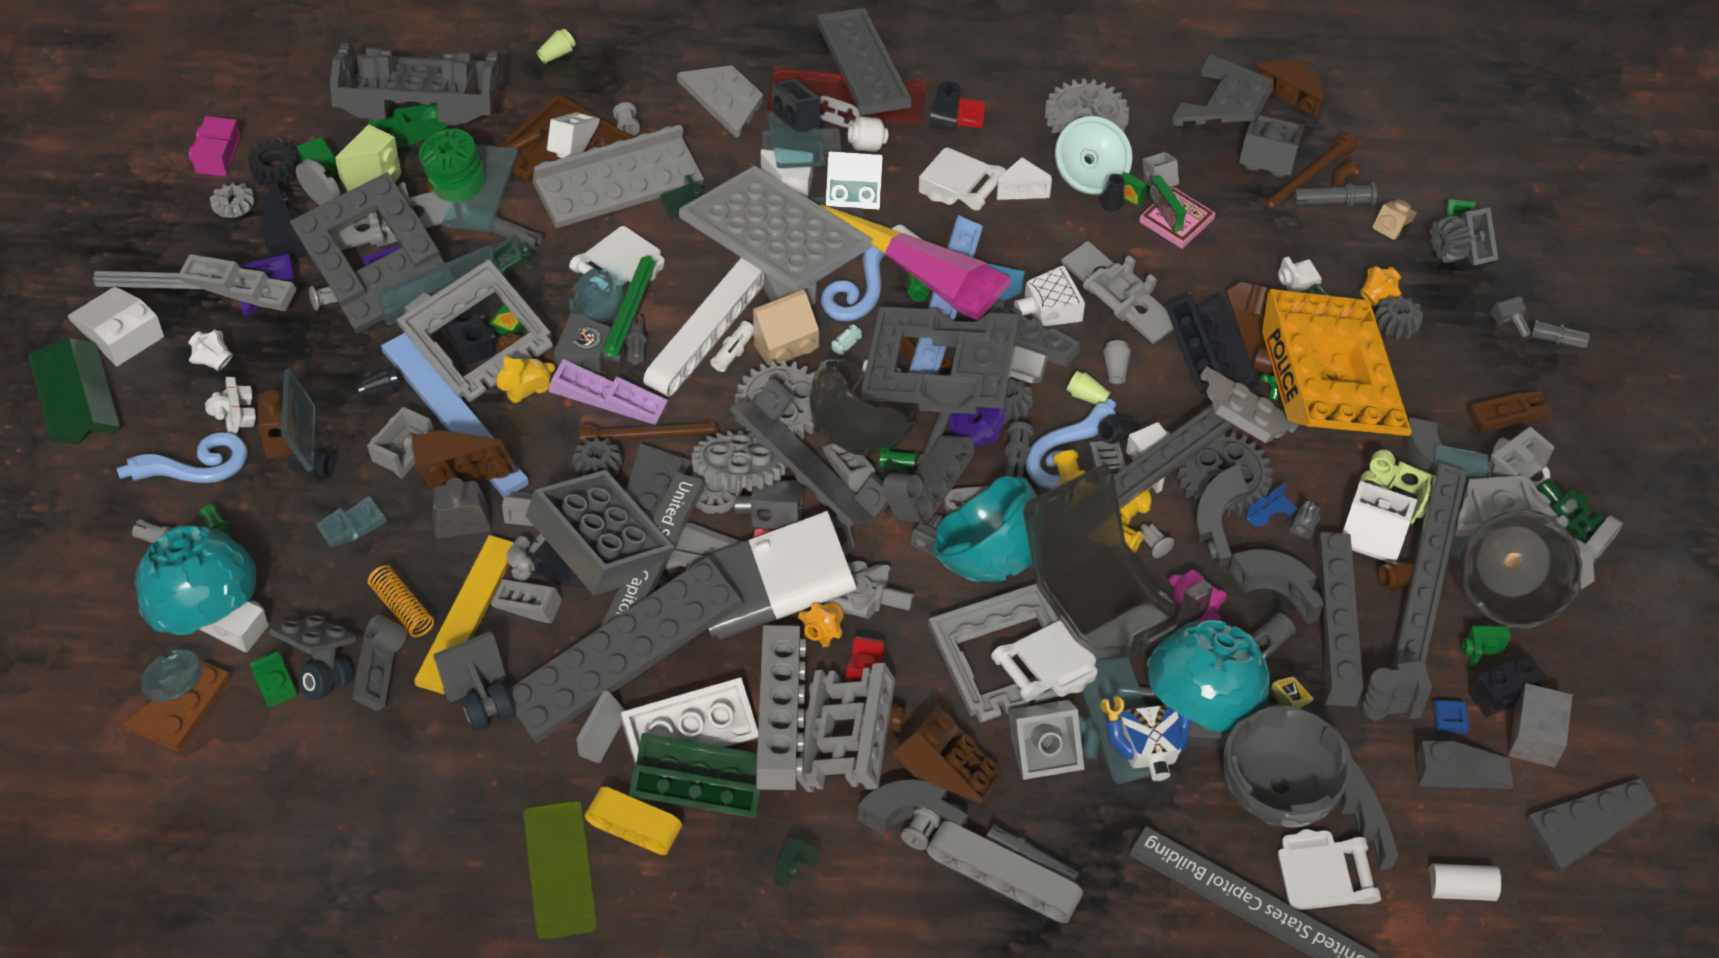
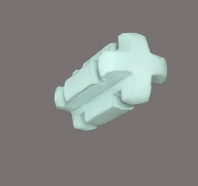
M850 325V330L846 329L836 338L837 341H832L831 349L838 355L844 354V351H847L857 342L856 339L859 340L862 337L860 328Z

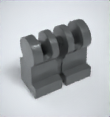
M1424 660L1398 664L1396 670L1388 668L1375 670L1372 673L1362 704L1364 715L1375 721L1384 719L1388 714L1406 712L1409 719L1421 718L1432 689Z

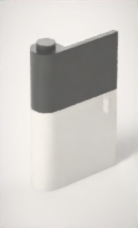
M828 511L692 561L693 565H696L708 557L742 601V606L708 628L711 637L718 636L719 641L811 607L812 603L820 604L857 590Z

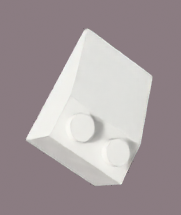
M117 287L111 288L68 315L69 320L91 342L96 343L97 348L116 367L164 337L157 315L142 300Z

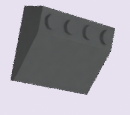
M606 470L535 489L526 513L528 520L594 596L620 588L674 552L675 549L673 544Z

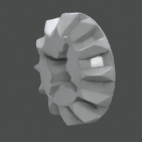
M234 181L229 186L222 184L221 189H214V194L210 197L213 211L222 217L228 218L238 217L247 213L252 208L255 200L252 189L247 188L245 183L237 185ZM232 195H235L236 197L233 198V201H231L230 204L228 199H230Z

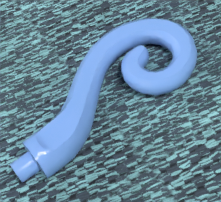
M874 246L863 253V268L867 289L864 297L857 304L843 307L834 301V296L837 293L844 292L847 293L848 304L856 303L860 292L858 287L851 281L836 280L824 288L821 296V305L828 316L842 322L855 321L872 311L880 297V261L885 256L884 253Z
M1106 399L1104 403H1097L1090 414L1082 421L1053 430L1035 441L1030 448L1031 451L1026 458L1025 464L1030 479L1042 488L1059 489L1057 483L1061 479L1060 475H1052L1045 472L1040 465L1042 457L1055 446L1098 435L1099 423L1107 416H1116L1113 410L1116 403L1111 399ZM1057 450L1050 453L1046 458V465L1049 467L1056 466L1053 464L1052 458L1063 451Z
M217 432L203 438L197 447L198 459L203 464L214 467H195L161 455L144 454L126 459L128 465L116 469L120 479L132 476L133 481L152 476H167L193 483H215L234 476L244 467L248 457V449L244 441L237 435L229 432ZM213 447H229L232 451L230 459L221 464L223 462L222 455L210 452Z

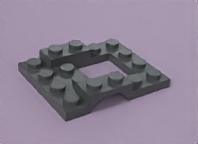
M388 172L290 221L293 230L317 270L323 275L355 333L401 311L424 292L431 295L455 282L454 277L442 260L439 250L413 208L409 207ZM378 210L401 248L354 272L330 234Z
M879 307L861 389L862 400L919 403L920 411L977 414L978 407L1005 409L1020 323L1019 314L988 313L976 322L952 321L939 311L932 309ZM903 338H932L933 346L956 347L951 376L897 372Z

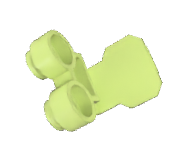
M1388 450L1375 452L1370 462L1371 470L1364 472L1360 477V481L1387 490H1391L1394 485L1417 495V503L1410 524H1413L1416 518L1422 519L1428 504L1426 502L1431 490L1430 482L1432 475L1403 462H1399L1396 466L1395 458ZM1406 473H1412L1418 477L1419 481L1415 485H1408L1402 481L1401 477Z

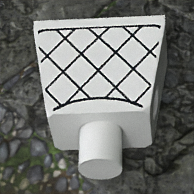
M1060 266L1029 280L1026 283L1024 298L1016 300L1014 306L1022 311V316L1032 313L1035 319L1042 322V327L1082 321L1085 302L1065 266Z

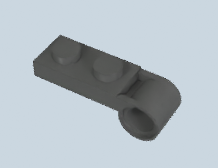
M379 614L370 620L365 630L352 696L353 700L376 711L385 707L394 652L401 648L407 636V629Z

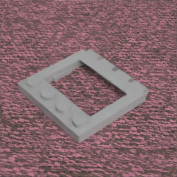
M490 259L397 319L398 326L458 399L464 396L468 402L473 401L486 392V388L482 384L483 382L489 388L496 385V378L504 368L503 359L506 355L514 359L520 358L524 360L532 358L528 353L529 351L535 357H538L553 347L549 339L551 332ZM496 292L502 302L529 333L462 377L454 368L451 359L437 342H433L428 335Z
M1040 582L929 618L928 626L969 715H976L980 723L1000 717V706H1002L1005 714H1008V710L1028 707L1030 703L1023 699L1020 694L1021 689L1016 683L980 695L974 682L972 670L963 651L960 652L957 644L1034 618L1038 619L1042 629L1059 621ZM1036 677L1029 679L1030 682L1038 681ZM1051 687L1033 699L1032 702L1036 705L1056 698L1058 695Z

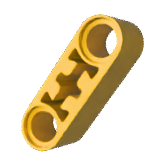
M601 787L584 815L585 819L596 828L660 855H666L682 828L681 821L672 814L608 787Z

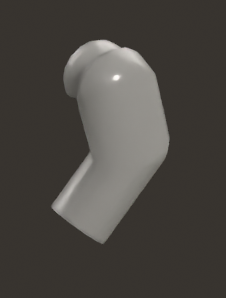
M519 536L506 554V561L513 568L517 567L521 572H526L532 564V559L526 556V551L530 547L529 540Z

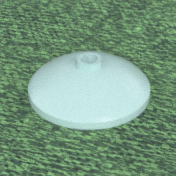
M1086 116L1074 120L1060 133L1055 146V161L1061 176L1071 187L1086 194L1099 195L1110 175H1122L1124 172L1129 174L1132 165V150L1126 135L1116 124L1102 117ZM1085 156L1091 159V164L1086 163Z

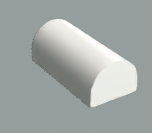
M1432 863L1429 867L1432 898L1497 901L1500 896L1501 874L1498 866Z

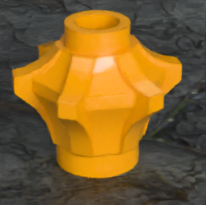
M1377 266L1374 268L1370 267L1368 269L1367 281L1359 292L1365 300H1369L1370 304L1375 307L1382 300H1386L1389 295L1398 298L1402 294L1398 288V281L1401 279V276L1392 267L1388 269H1380Z
M827 602L823 605L812 603L810 611H801L798 618L803 621L805 626V633L803 635L806 639L818 640L823 647H828L832 638L839 639L842 636L843 632L840 624L844 614L841 607L836 603Z

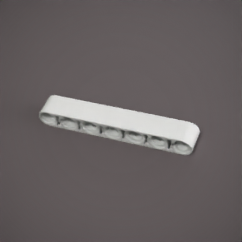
M740 258L651 363L644 375V384L666 396H672L764 286V272L743 258Z

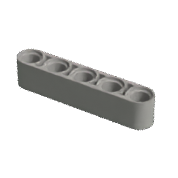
M943 821L926 849L929 856L937 862L1061 923H1067L1083 896L1082 889L1076 883L950 821Z

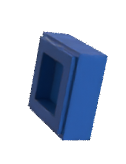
M1435 700L1432 705L1435 731L1438 733L1467 734L1469 723L1466 701Z

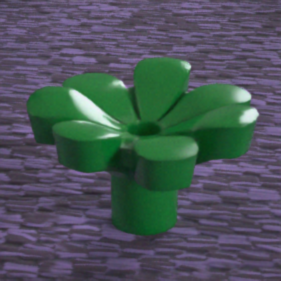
M1263 373L1261 380L1271 386L1268 397L1279 400L1280 392L1276 377Z

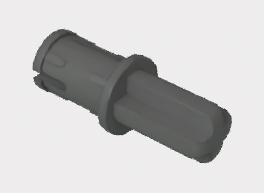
M639 315L637 317V324H635L634 316L624 341L627 346V360L632 362V365L637 366L638 363H643L644 346L647 342L644 335V319Z
M1536 320L1532 337L1556 342L1558 346L1561 343L1585 349L1588 346L1590 334L1565 328L1564 324L1557 326Z

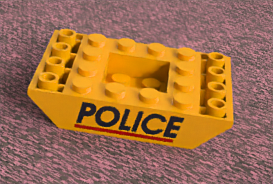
M1270 289L1267 296L1262 333L1287 420L1309 427L1410 436L1412 433L1370 301Z

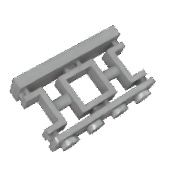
M885 663L873 664L872 671L870 668H863L861 682L841 683L842 680L835 671H829V675H825L823 670H815L814 680L810 683L809 707L805 710L806 724L803 735V752H800L799 757L803 758L802 777H796L797 781L800 782L807 792H814L815 787L823 789L825 775L846 774L845 778L852 787H858L859 783H862L866 789H877L879 787L895 678ZM867 697L866 705L864 703H854L855 698ZM830 698L842 699L839 705H829ZM855 719L852 736L832 737L835 720ZM821 751L823 753H833L832 759L820 760ZM858 751L857 760L854 757L845 758L846 752Z

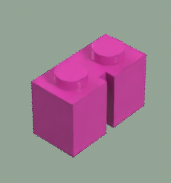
M205 116L202 126L197 129L195 144L189 149V160L193 162L196 173L219 176L228 175L241 140L236 119Z

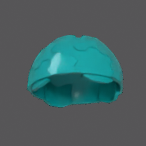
M1011 476L997 478L988 489L979 493L957 511L946 515L937 527V538L933 543V554L946 568L962 578L978 583L1005 581L1007 575L1015 576L1025 568H1028L1040 551L1045 528V515L1041 500L1038 499L1026 478Z
M195 525L172 528V530L161 535L158 541L149 546L138 564L135 574V585L141 617L155 631L169 632L173 635L192 634L201 627L218 622L250 600L255 590L257 567L249 552L223 531Z
M1217 620L1188 623L1174 633L1169 634L1157 646L1148 662L1149 685L1152 692L1163 704H1166L1180 715L1197 722L1207 730L1218 732L1233 730L1238 721H1242L1253 713L1265 709L1270 685L1266 661L1259 649V645L1252 636L1236 626L1230 627L1225 622Z

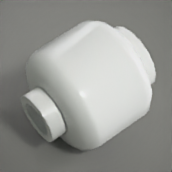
M860 116L854 122H851L848 128V142L852 143L853 148L858 151L877 152L882 144H886L888 139V130L884 128L883 122L879 118Z

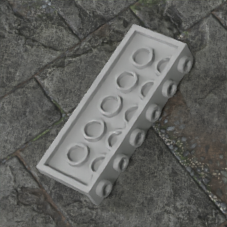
M681 125L668 126L660 131L649 134L643 133L632 139L619 140L611 145L600 148L594 147L583 153L570 154L562 159L542 162L535 166L532 182L555 228L703 185L704 178L682 139L683 127Z

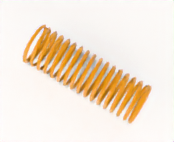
M389 565L380 566L370 574L368 584L412 637L423 636L432 628L434 618L431 617L426 608L415 598V595L412 594L410 589L399 579V576L396 575ZM385 567L389 568L378 573L371 584V579L376 572ZM389 571V573H386V574H384L383 576H381V577L378 579V581L376 582V584H374L376 578H377L380 574H382L383 572ZM388 575L383 581L378 583L383 577ZM427 618H430L427 624L423 626L421 629L412 631L413 629H416L420 627L422 624H424ZM432 619V624L429 626L428 629H426L424 632L420 634H413L423 630L426 626H428Z

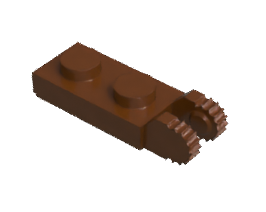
M1538 390L1524 394L1521 392L1472 404L1468 412L1480 433L1546 418L1551 415L1552 409L1549 404L1538 405L1544 399L1542 392Z

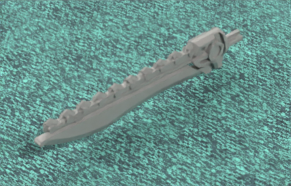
M687 523L665 568L672 569L683 566L686 567L685 571L694 566L692 561L740 544L743 541L716 533L693 523ZM854 561L852 563L847 562L857 590L820 603L823 605L827 602H834L841 607L844 614L869 619L876 611L880 610L882 604L910 611L914 594L886 587L889 580L888 574L891 571L889 565H875L868 568L865 562Z

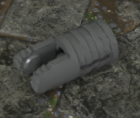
M1278 612L1251 636L1264 648L1261 653L1264 659H1266L1284 641L1293 636L1296 629L1293 622L1285 614Z

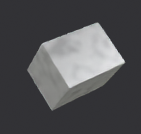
M1526 683L1514 708L1508 756L1555 767L1567 746L1573 695Z

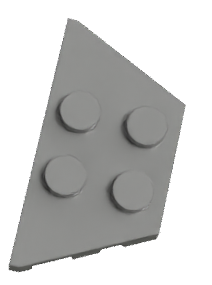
M733 65L685 71L677 74V81L736 138L740 137L745 123L751 121L753 113L763 103V94Z
M1208 366L1201 373V380L1209 382L1206 392L1213 402L1212 406L1215 413L1264 443L1272 441L1273 438L1282 437L1288 430L1292 433L1299 426L1297 423L1288 421L1286 413L1275 407L1270 400L1263 397L1260 398L1251 393L1245 385L1229 380Z
M1526 475L1469 479L1454 533L1455 536L1565 529L1568 519L1564 515L1559 517L1549 507L1551 501L1536 489L1535 484Z

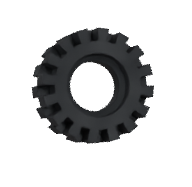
M274 139V143H270V140H265V145H262L260 142L257 144V149L254 147L251 149V154L248 155V162L253 179L257 181L258 185L262 186L264 184L265 188H269V184L275 182L279 188L278 184H283L285 187L288 185V180L291 183L295 181L294 176L297 177L296 167L299 165L296 149H294L292 144L288 145V142L285 140L280 143L279 139ZM275 161H280V162H282V163H280L279 165H276V166H266L267 164H269V163H271V162H275Z

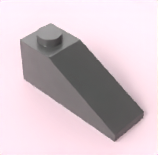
M1422 741L1415 757L1418 787L1513 789L1514 787L1509 758L1455 741Z

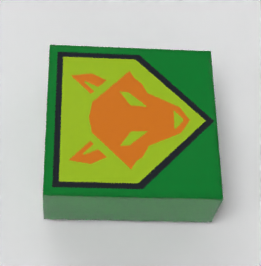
M1124 172L1122 176L1125 180V200L1139 207L1144 202L1147 184Z
M506 305L500 308L489 323V327L494 332L504 336L505 333L509 332L518 335L524 327Z

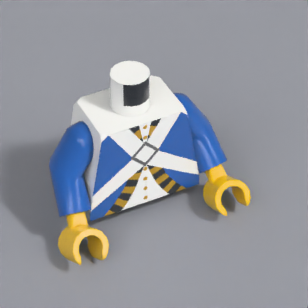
M1114 696L1115 706L1111 710L1108 699H1103L1100 707L1109 716L1106 719L1110 745L1123 758L1128 759L1131 767L1135 769L1149 767L1153 781L1167 779L1170 776L1168 765L1175 763L1178 755L1187 746L1189 740L1188 732L1192 720L1180 715L1167 705L1123 710L1124 702L1118 696Z

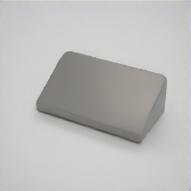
M607 690L602 692L576 739L579 756L596 763L602 761L622 724L620 714L625 711Z

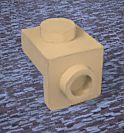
M1399 199L1383 204L1373 224V229L1393 240L1397 239L1403 226L1413 222L1417 212L1410 209L1411 205Z

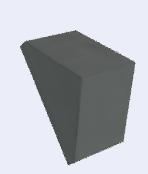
M1491 207L1463 212L1461 219H1465L1466 227H1470L1469 233L1473 237L1470 241L1473 249L1469 250V256H1467L1471 265L1499 260Z

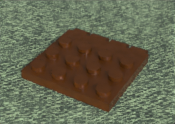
M557 94L501 143L496 150L535 129L542 132V137L496 163L507 170L512 169L514 174L531 182L533 181L535 166L542 162L562 159L556 156L557 153L547 150L551 119L575 112L594 117L597 116ZM600 118L599 124L584 152L594 147L600 148L611 145L619 140L625 141L634 137Z

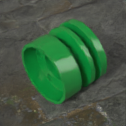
M444 129L432 134L421 145L419 151L421 164L434 194L440 199L448 202H460L473 197L482 189L487 175L474 140L466 131Z

